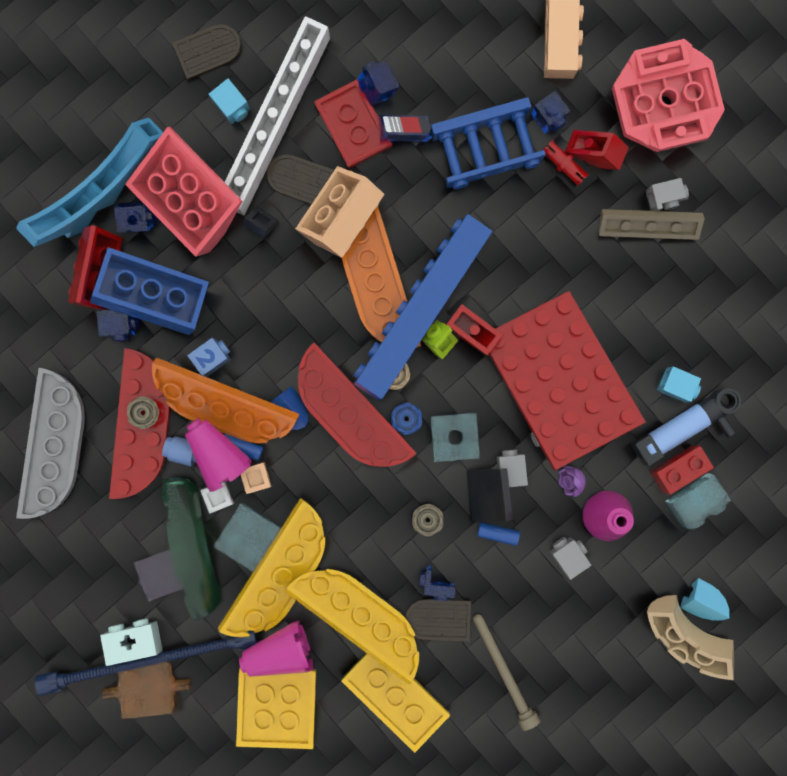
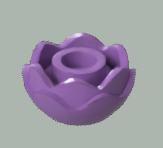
M564 466V469L558 472L560 475L558 483L564 488L566 495L576 497L583 492L586 478L579 468Z

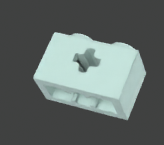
M148 618L134 621L133 626L124 628V624L108 627V632L100 635L106 666L155 656L163 651L157 621L149 623ZM127 638H135L136 643H128Z

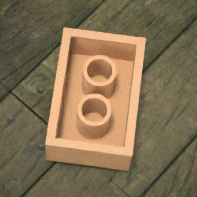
M337 166L295 229L315 245L342 258L351 247L358 233L364 228L372 212L378 207L384 193L365 176Z

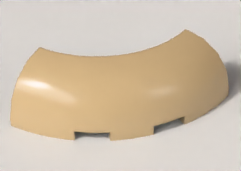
M677 595L664 596L650 604L647 613L651 628L656 638L661 639L668 648V652L683 664L687 662L699 668V672L720 679L734 680L733 640L712 636L692 624L682 612Z

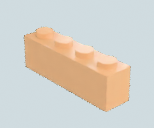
M546 0L544 78L574 79L577 71L581 70L582 55L578 54V46L582 45L583 30H579V21L583 19L584 7L580 5V0Z

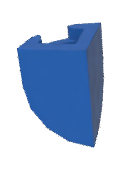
M292 386L270 402L299 414L291 430H299L308 423L307 408Z

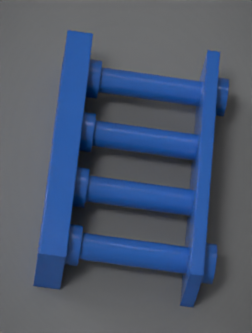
M529 97L431 124L430 132L433 141L440 140V142H443L452 176L446 178L445 184L447 188L460 189L466 187L468 182L524 166L526 169H531L540 165V162L545 157V151L542 150L534 153L524 119L531 109ZM510 119L512 122H515L525 155L514 159L509 157L500 126L503 121ZM485 126L491 128L500 163L489 166L485 164L476 133L478 128ZM460 133L467 135L476 166L475 170L465 173L461 171L452 140L454 135Z

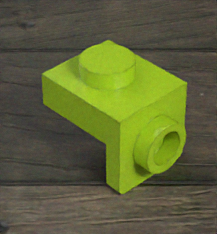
M438 320L429 327L421 339L442 360L458 342V339L451 333L452 329Z

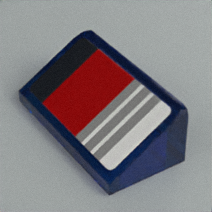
M379 115L380 141L429 142L433 137L428 116Z

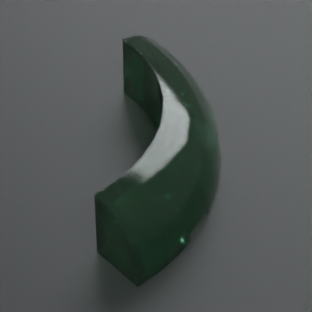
M179 477L162 479L163 505L167 507L170 521L166 523L171 556L177 580L183 583L186 594L184 601L192 620H198L213 612L220 603L222 596L206 543L201 514L200 490L194 482Z

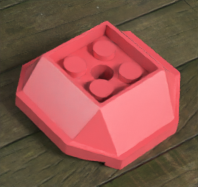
M685 39L635 50L612 86L623 136L656 152L707 140L725 110L712 60L693 48L692 44ZM662 96L668 97L671 100V105L665 104L662 101Z

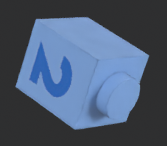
M214 338L209 339L187 355L200 374L208 377L231 360L227 355L230 353V350L222 340L218 342Z

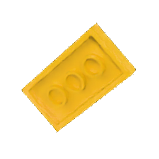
M367 653L341 679L414 753L450 716V713L415 678L408 685Z

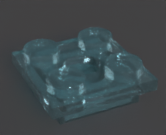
M476 413L431 417L434 462L480 458ZM453 430H458L462 434V441L457 445L451 444L448 440V435Z

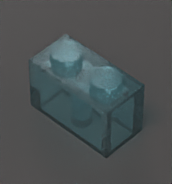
M705 474L665 502L682 527L696 529L705 523L704 519L709 515H717L727 508L725 505L731 499L715 475Z

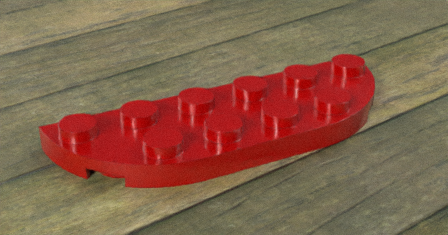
M313 343L301 360L298 388L304 405L350 456L367 465L379 467L394 466L416 455L417 453L325 353Z
M124 348L109 499L126 498L138 494L156 480L166 460V457L162 456V451L169 434L171 407L167 405V399L160 388L156 389L152 377V363L154 360L141 352ZM138 397L152 399L159 409L158 420L154 425L146 429H139L128 421L127 407L130 402Z

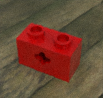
M691 445L649 472L662 493L671 495L714 467L701 446Z

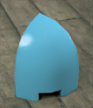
M700 578L695 580L691 584L694 590L689 598L683 597L680 608L703 619H729V607L721 592Z

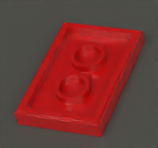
M358 79L314 101L348 169L392 147V143Z

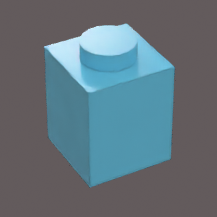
M226 79L209 93L213 103L231 125L235 121H242L248 115L250 110L248 102L229 79Z
M668 367L663 374L657 391L682 402H692V399L695 400L700 393L701 386L699 383L701 378L676 367Z

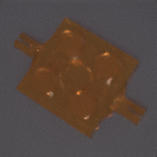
M169 660V662L166 661L165 663L153 664L152 666L118 673V686L103 688L102 694L104 695L102 697L104 700L118 698L121 704L122 719L171 714L175 712L174 696L176 691L190 690L191 684L189 683L191 682L190 679L175 681L171 671V661Z

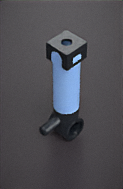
M728 388L715 390L704 400L648 435L644 434L631 442L630 445L641 463L650 466L663 458L665 453L715 422L718 423L725 436L730 438L736 432L725 416L736 412L740 408V394L736 390ZM723 395H726L729 400L726 408L720 403Z

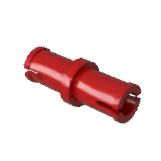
M553 140L543 149L545 155L557 166L556 169L559 172L562 170L577 186L583 181L582 179L588 176V173L573 160V156L571 154L567 155Z

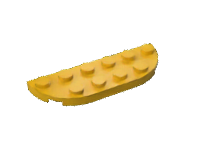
M302 498L294 507L218 627L220 633L233 637H249L248 631L250 630L257 633L262 630L266 632L273 628L287 615L296 601L285 592L286 588L299 576L316 570L325 548L322 521L311 505Z
M326 569V571L307 572L296 578L286 588L285 592L336 631L408 685L412 683L419 664V652H417L414 638L415 633L409 622L395 608L350 575L337 570Z

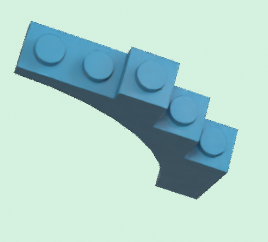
M150 118L131 123L114 150L94 172L51 206L19 221L16 229L33 247L62 235L70 238L82 233L83 228L89 226L98 210L115 203L128 179L163 134L162 130Z

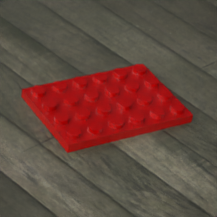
M570 291L496 328L503 336L489 355L554 471L646 423Z

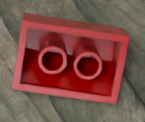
M91 225L83 228L82 236L79 239L77 261L74 264L72 285L69 288L68 303L108 311V308L92 304L90 300L108 247L120 251L122 237L97 226Z

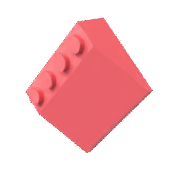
M171 127L166 128L125 184L195 257L211 252L225 235L243 202Z

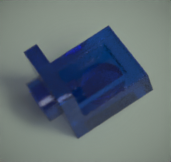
M426 566L425 572H420L419 587L424 588V595L433 596V599L438 601H448L449 597L455 598V584L431 581V566Z

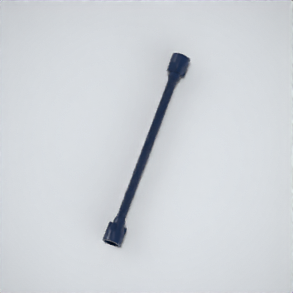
M250 630L248 631L249 637L228 636V638L220 639V641L217 640V642L211 641L201 645L188 646V648L166 651L155 656L109 666L104 665L94 669L82 670L81 672L69 673L68 675L65 673L58 674L57 671L45 673L35 677V689L38 696L59 692L62 690V687L78 681L81 682L91 678L94 679L140 667L152 666L153 664L169 662V660L182 659V657L195 656V654L198 655V653L204 654L214 650L227 649V647L230 649L237 648L240 651L258 643L257 634Z

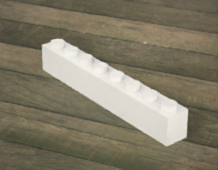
M306 16L225 180V183L243 201L237 211L241 215H245L330 40L328 27Z

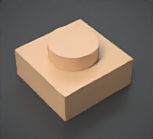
M265 462L250 466L241 474L246 494L272 487Z

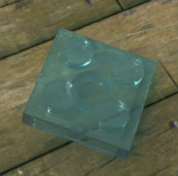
M241 503L213 547L254 572L281 527L244 503Z

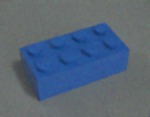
M108 247L90 303L190 335L195 330L209 282Z

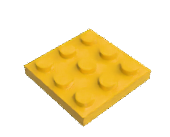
M239 668L236 747L313 749L316 669L308 673L249 677L247 672L243 673L241 668Z

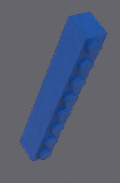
M469 214L463 220L458 218L450 229L454 234L449 241L446 238L442 241L437 249L440 255L436 261L431 259L423 270L426 276L422 282L417 279L409 291L413 294L408 302L403 300L395 312L399 315L394 323L389 321L381 333L385 336L380 344L374 343L367 354L371 357L366 365L361 363L353 375L357 378L354 385L378 401L382 400L493 232Z

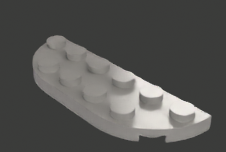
M38 369L16 516L19 519L34 518L53 511L66 500L76 481L85 421L84 406L78 391L72 383L62 375L49 369Z

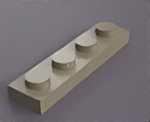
M602 209L598 234L599 236L699 240L705 218L703 213Z

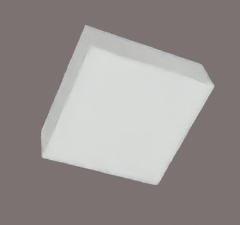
M220 482L223 487L214 492H210L208 488L200 490L209 514L234 504L226 482Z

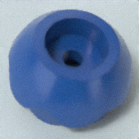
M402 403L395 407L391 414L392 426L396 431L404 435L414 433L422 425L420 409L411 403ZM405 416L409 417L408 421L404 420Z

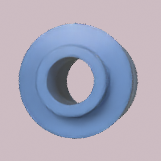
M174 436V438L167 437L163 446L162 456L167 457L168 461L192 467L196 460L187 439Z

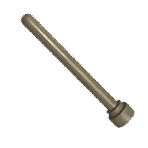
M476 614L473 617V621L519 711L518 723L523 731L530 730L541 721L536 711L528 708L482 615Z

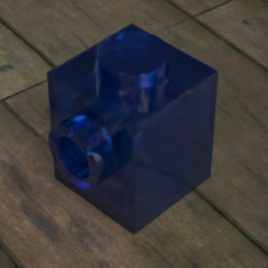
M386 60L379 63L373 61L366 64L357 79L359 88L365 94L370 106L391 99L400 87Z
M554 91L534 106L531 115L546 134L552 129L556 131L565 125L570 110L558 93Z
M143 202L119 203L114 207L117 233L149 231L153 224H155V214Z
M114 310L97 311L98 333L100 337L112 338L113 341H127L128 336L136 335L135 329H138V318Z

